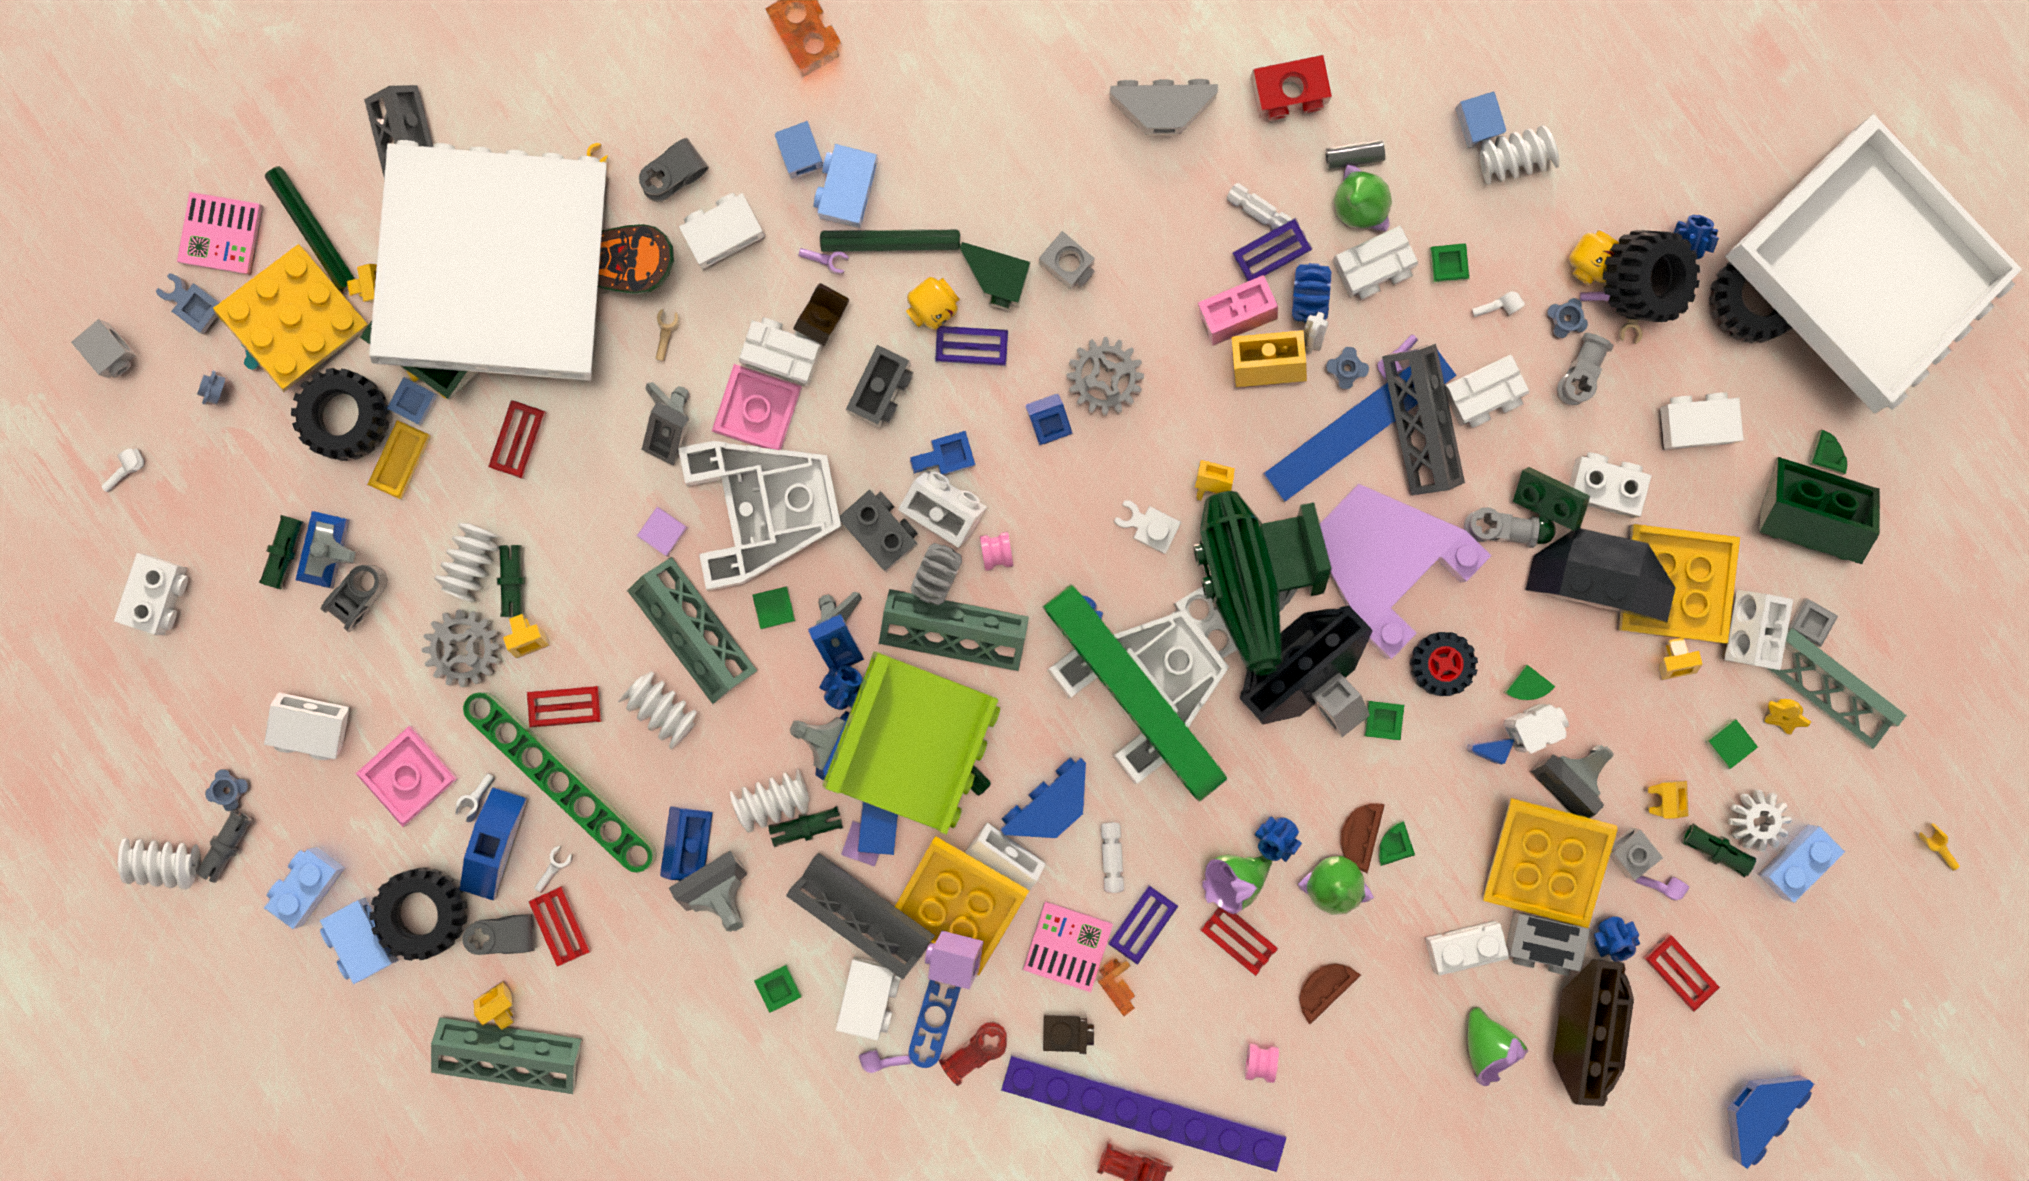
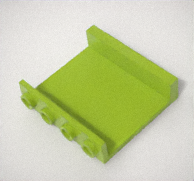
M874 651L822 786L832 792L842 793L947 834L949 827L955 828L960 818L962 809L957 806L962 793L967 795L972 787L975 775L971 773L975 760L980 761L985 753L987 741L984 740V736L988 726L994 727L998 719L1000 707L996 705L999 699Z

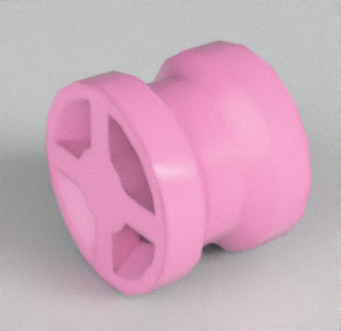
M1002 532L998 537L990 538L988 535L980 536L985 571L993 570L997 565H1003L1006 568L1013 567L1008 532Z
M1249 1044L1245 1063V1079L1254 1080L1258 1077L1264 1078L1268 1083H1274L1277 1074L1279 1048L1269 1047L1268 1049H1260L1257 1044Z

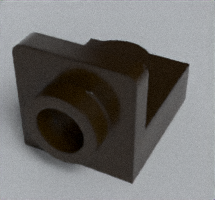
M819 283L793 329L825 346L837 327L849 303V298Z
M1044 1014L1043 1051L1087 1054V1045L1094 1046V1024H1087V1015Z

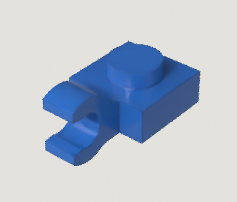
M966 431L931 440L933 451L910 457L914 474L938 466L940 474L947 475L975 466Z

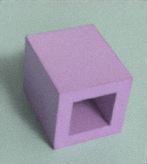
M942 931L935 943L930 942L927 948L925 963L930 964L928 979L970 989L979 972L983 941Z

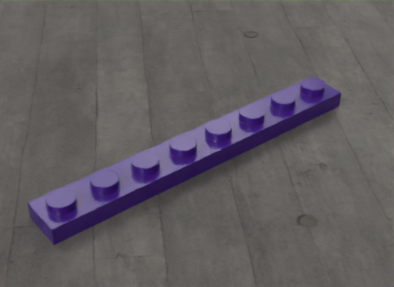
M1012 1054L1001 1087V1091L1274 1172H1277L1287 1139L1285 1135Z

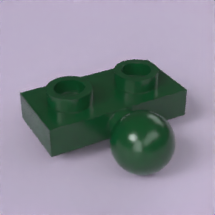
M1527 467L1522 470L1513 502L1539 514L1537 517H1539L1540 528L1537 544H1546L1555 537L1556 526L1554 522L1573 531L1581 528L1591 496L1531 467Z

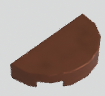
M1368 803L1357 807L1345 818L1340 829V846L1344 857L1356 863L1359 869L1367 874L1385 804Z
M1338 963L1321 965L1310 972L1302 983L1299 994L1301 1012L1309 1024L1314 1022L1361 974L1347 965Z

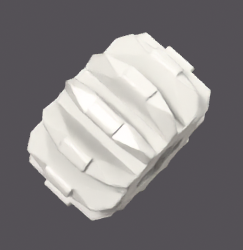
M1755 790L1753 799L1748 794H1742L1740 798L1744 807L1736 804L1731 806V810L1738 813V818L1728 819V824L1739 825V828L1732 833L1733 838L1740 839L1744 837L1743 847L1750 849L1755 844L1757 851L1761 852L1765 851L1767 843L1771 847H1778L1779 841L1776 835L1788 837L1789 835L1787 830L1781 828L1782 823L1789 824L1792 822L1791 817L1781 816V813L1788 808L1787 804L1782 802L1776 804L1777 795L1769 793L1765 797L1762 790ZM1766 817V823H1762L1760 826L1754 825V818Z

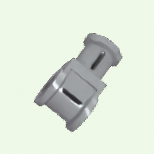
M1584 333L1582 338L1584 344L1577 359L1571 363L1566 376L1562 377L1558 382L1557 394L1565 404L1578 405L1594 396L1597 390V380L1602 371L1600 366L1606 353L1611 352L1614 347L1609 340L1596 334ZM1575 381L1580 382L1578 388L1583 391L1577 395L1574 393L1576 387L1571 384Z
M1486 507L1474 511L1466 517L1464 530L1477 542H1485L1487 540L1498 542L1512 541L1525 543L1528 548H1534L1539 536L1540 522L1539 517L1532 516L1530 519L1512 517L1513 515L1498 513L1495 509ZM1484 517V523L1490 524V529L1482 533V527L1477 526L1476 521Z

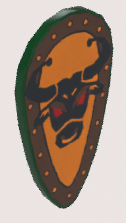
M646 224L625 225L602 230L598 288L617 293L640 295L650 293L661 286L669 276L674 262L673 246L668 236L657 227Z

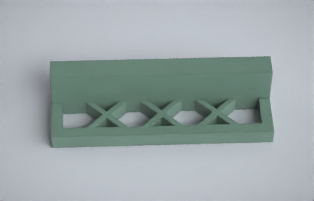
M672 557L642 575L627 590L712 704L720 700L734 687L757 671ZM667 570L675 581V590L665 587L658 578V575ZM682 601L691 603L697 610L696 618L686 615L682 609ZM704 630L711 631L716 635L718 647L707 643L703 637ZM725 658L734 660L743 672L734 678L725 666Z
M889 589L883 612L879 644L1019 671L1029 616L945 600L938 606L926 603L912 593ZM889 624L904 626L909 633L904 636L888 633ZM929 632L939 633L944 640L938 643L932 642L924 635ZM964 639L974 640L979 647L973 650L967 649L959 642ZM999 646L1016 648L1014 658L999 655L994 649Z
M1788 628L1785 648L1792 653L1794 668L1777 670L1764 667L1870 749L1876 747L1891 726L1898 727L1907 716L1793 628ZM1800 660H1802L1808 666L1801 667ZM1815 670L1819 673L1822 690L1809 691L1803 687L1801 671ZM1795 672L1796 680H1794L1786 673ZM1828 681L1837 688L1829 689ZM1842 691L1848 695L1851 711L1838 713L1832 709L1830 693ZM1823 694L1824 702L1815 695ZM1857 703L1865 708V710H1857ZM1871 713L1882 721L1871 737L1860 730L1858 715ZM1852 716V723L1844 717Z
M440 1017L431 1042V1073L573 1094L576 1065L581 1051V1039L513 1028L501 1030L498 1026ZM441 1055L454 1057L459 1062L441 1061ZM477 1062H489L494 1068H483ZM522 1067L530 1073H518L513 1068ZM548 1073L566 1074V1080L552 1078Z

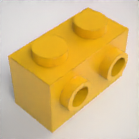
M1303 330L1231 337L1236 387L1307 381Z

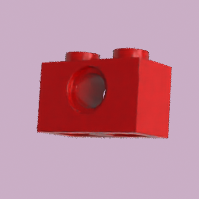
M1323 55L1255 68L1251 73L1259 117L1268 116L1269 120H1278L1290 116L1289 111L1303 109L1304 113L1323 110L1325 108L1324 104H1328L1332 98ZM1287 82L1296 83L1301 89V95L1294 98L1288 97L1283 92L1282 85Z

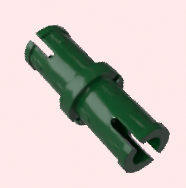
M284 515L280 516L281 519L272 545L268 544L266 551L269 552L262 577L259 580V583L280 590L282 589V583L290 559L294 560L296 553L293 550L301 525H303V521Z
M511 545V560H509V546H499L500 578H497V585H501L500 617H511V602H513V617L520 614L524 615L522 609V585H525V577L521 576L522 545Z
M838 806L808 816L806 813L799 814L797 819L768 825L770 835L785 831L784 835L771 838L774 848L803 838L806 841L813 840L814 835L843 829L842 819L831 822L826 821L829 818L840 816Z
M1694 823L1689 825L1682 837V844L1706 855L1711 863L1715 865L1720 863L1744 878L1751 873L1755 866L1756 858L1731 845L1729 839L1723 836L1718 838Z

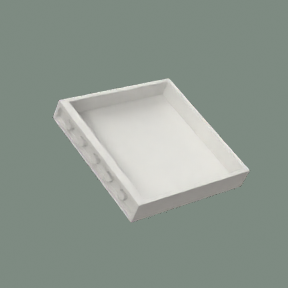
M1874 114L1858 125L1725 256L1874 414L1887 406L1891 410L1899 406L1908 397L1904 391L1910 385L1914 388L1930 374L1926 368L1931 363L1934 365L1938 364L1951 352L1948 345L1953 340L1957 343L1973 329L1970 323L1974 319L1980 320L1993 309L1994 305L1991 301L1995 297L1999 299L2015 286L2012 279L2022 270Z
M399 140L397 144L387 143L369 352L372 364L591 381L607 163L600 162L598 158L592 156H581L578 160L564 159V156L556 153H544L542 157L527 156L528 153L521 150H507L506 154L491 153V149L479 146L470 147V150H457L453 145L436 143L433 147L418 146L417 142L410 140Z

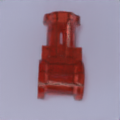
M996 1022L982 1024L977 1029L976 1034L967 1040L961 1049L949 1058L943 1057L939 1060L942 1069L956 1086L963 1083L962 1079L975 1068L979 1069L988 1061L995 1060L1005 1053L1007 1033L1004 1027ZM986 1034L991 1038L996 1035L998 1036L997 1047H994L992 1044L984 1045Z
M1107 1143L1100 1157L1096 1173L1102 1175L1105 1172L1121 1178L1123 1181H1164L1167 1172H1172L1174 1166L1157 1157L1147 1154L1143 1155L1135 1151L1131 1156L1113 1149V1144Z

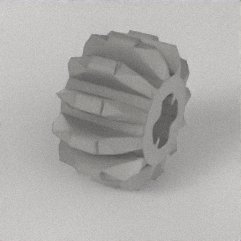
M937 543L930 545L911 585L912 594L926 603L938 606L942 604L962 563L961 554L946 545L942 546Z

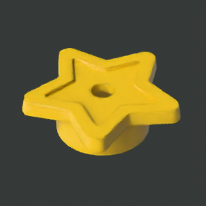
M1780 699L1777 702L1769 701L1768 707L1771 713L1765 716V723L1780 726L1789 735L1793 733L1796 727H1809L1811 724L1810 720L1802 716L1804 710L1798 702L1791 699Z

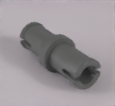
M231 810L218 836L212 837L210 841L211 848L200 867L196 870L200 877L207 880L208 876H210V882L216 883L218 881V877L229 858L237 854L239 850L237 845L249 824L252 823V819L244 813H241L239 816L238 810Z

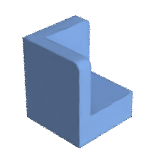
M1494 91L1461 101L1455 108L1467 148L1474 147L1479 141L1499 136L1506 132V126Z
M808 121L775 133V138L791 179L823 168V162Z

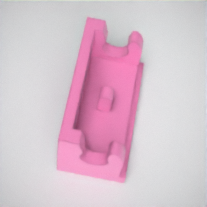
M1264 275L1198 302L1202 323L1205 322L1212 346L1278 319V305Z

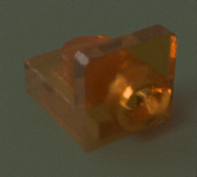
M1115 957L1099 969L1102 975L1096 980L1124 1017L1135 1009L1131 1000L1136 996L1123 979L1118 983L1114 980L1131 967L1125 958L1119 962Z

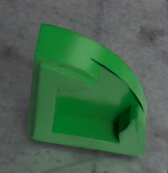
M1823 429L1819 430L1809 465L1844 475L1847 472V458L1841 445L1834 435Z
M1524 665L1504 693L1519 700H1534L1547 695L1556 686L1529 665Z
M1404 821L1394 824L1383 835L1378 848L1380 866L1415 855Z

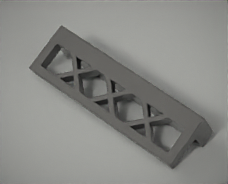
M418 85L388 86L364 99L384 178L387 143H389L391 136L393 137L394 144H397L399 140H410L417 142L418 146L433 147ZM384 101L386 109L384 119L379 108V103Z
M1436 344L1382 356L1411 495L1447 491L1464 484L1465 480ZM1409 359L1412 374L1407 382L1398 376L1395 361ZM1408 394L1418 401L1419 410L1415 417L1408 413L1404 407L1403 401ZM1415 428L1425 435L1426 446L1422 452L1412 445L1411 435ZM1422 464H1425L1432 470L1435 484L1421 485L1418 470Z
M820 853L812 859L802 877L786 894V897L901 979H904L917 964L935 937L934 934ZM804 888L806 891L815 896L816 899L810 898L801 890ZM833 912L839 913L845 920L838 918ZM862 933H867L874 938V941L869 940ZM892 954H896L907 963L904 965L899 960L894 958Z

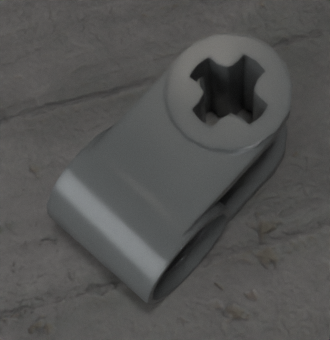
M683 138L670 146L662 155L641 170L639 183L647 198L655 202H662L684 186L699 179L707 172L709 166L690 140ZM656 176L658 180L662 181L663 186L657 188L655 185H652L650 179Z
M360 565L353 568L342 583L326 598L320 609L324 613L330 612L344 624V629L347 632H351L364 619L369 608L387 587L388 579L386 573L380 567L374 565ZM366 571L370 572L374 577V585L369 591L363 589L360 583L361 576Z
M511 915L497 919L476 921L464 931L463 945L468 952L474 955L517 954L535 951L532 915ZM479 928L482 929L483 934H489V940L484 942L483 946H480L479 940H473L472 935L479 931Z

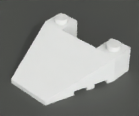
M718 441L678 448L684 480L687 486L722 480L735 547L699 554L707 591L742 585L841 527L827 455L760 448Z
M1183 610L1113 634L1189 728L1191 722L1214 691L1229 666L1187 611ZM1075 649L1047 670L1068 698L1074 696L1097 678ZM1131 720L1140 734L1114 753L1113 757L1133 783L1138 784L1165 763V761Z

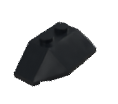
M1582 528L1570 531L1533 556L1526 585V591L1665 623H1668L1676 589L1648 543Z
M1350 606L1303 613L1281 632L1282 662L1276 666L1277 670L1263 676H1257L1255 672L1247 670L1240 700L1262 724L1301 716L1315 704L1312 693L1339 672L1346 678L1356 669L1373 632L1371 627Z

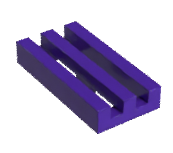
M1294 218L1233 252V255L1247 281H1251L1273 272L1306 254L1313 248L1310 242L1307 241L1304 231L1301 230L1298 220ZM1290 229L1293 230L1294 235L1245 261L1244 254ZM1299 241L1302 247L1252 274L1251 266Z
M940 326L937 328L935 363L1006 367L1008 330ZM944 335L1000 338V344L943 340ZM943 349L1000 352L999 358L943 354Z
M1148 885L1110 939L1108 945L1138 965L1176 911L1178 905ZM1150 896L1154 897L1156 900L1124 946L1118 943ZM1164 904L1168 908L1134 954L1130 949L1160 906Z

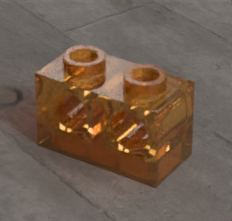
M779 0L765 8L768 18L802 77L839 57L836 46L841 44V41L831 24L825 27L819 15L824 12L818 0ZM801 8L805 10L806 17L799 23L790 22L787 16L792 9ZM811 39H820L824 42V47L820 52L811 54L805 50L806 43Z

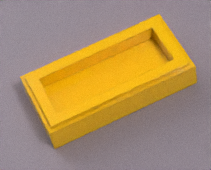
M396 420L367 485L402 500L432 435Z

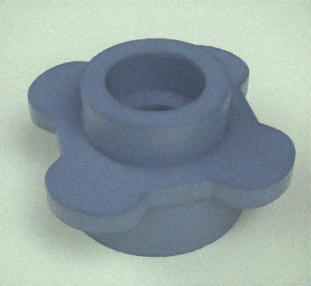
M1571 298L1567 303L1562 305L1553 304L1548 308L1547 314L1553 319L1555 325L1553 332L1558 338H1565L1570 332H1583L1587 329L1588 321L1584 318V312L1581 308L1582 303L1579 299ZM1565 315H1569L1571 320L1566 321Z
M1345 347L1339 357L1330 359L1326 364L1327 371L1332 373L1335 379L1339 381L1338 385L1342 389H1350L1356 379L1367 376L1369 372V366L1360 361L1356 356L1357 351L1353 347ZM1350 365L1351 370L1345 371L1344 366Z
M212 370L211 376L203 374L197 395L204 397L202 401L204 405H206V402L218 404L226 379L216 375L214 370Z
M219 770L215 773V780L211 783L210 788L205 792L206 799L209 802L223 805L226 811L236 810L239 806L238 800L241 794L248 790V783L244 779L232 777L228 770ZM225 787L230 789L228 794L224 793Z

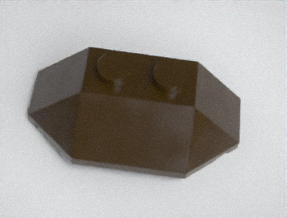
M1593 959L1562 989L1552 1061L1573 1104L1604 1106L1608 1100L1607 1095L1614 1089L1624 1071L1634 996L1630 982L1625 974V965L1622 962Z

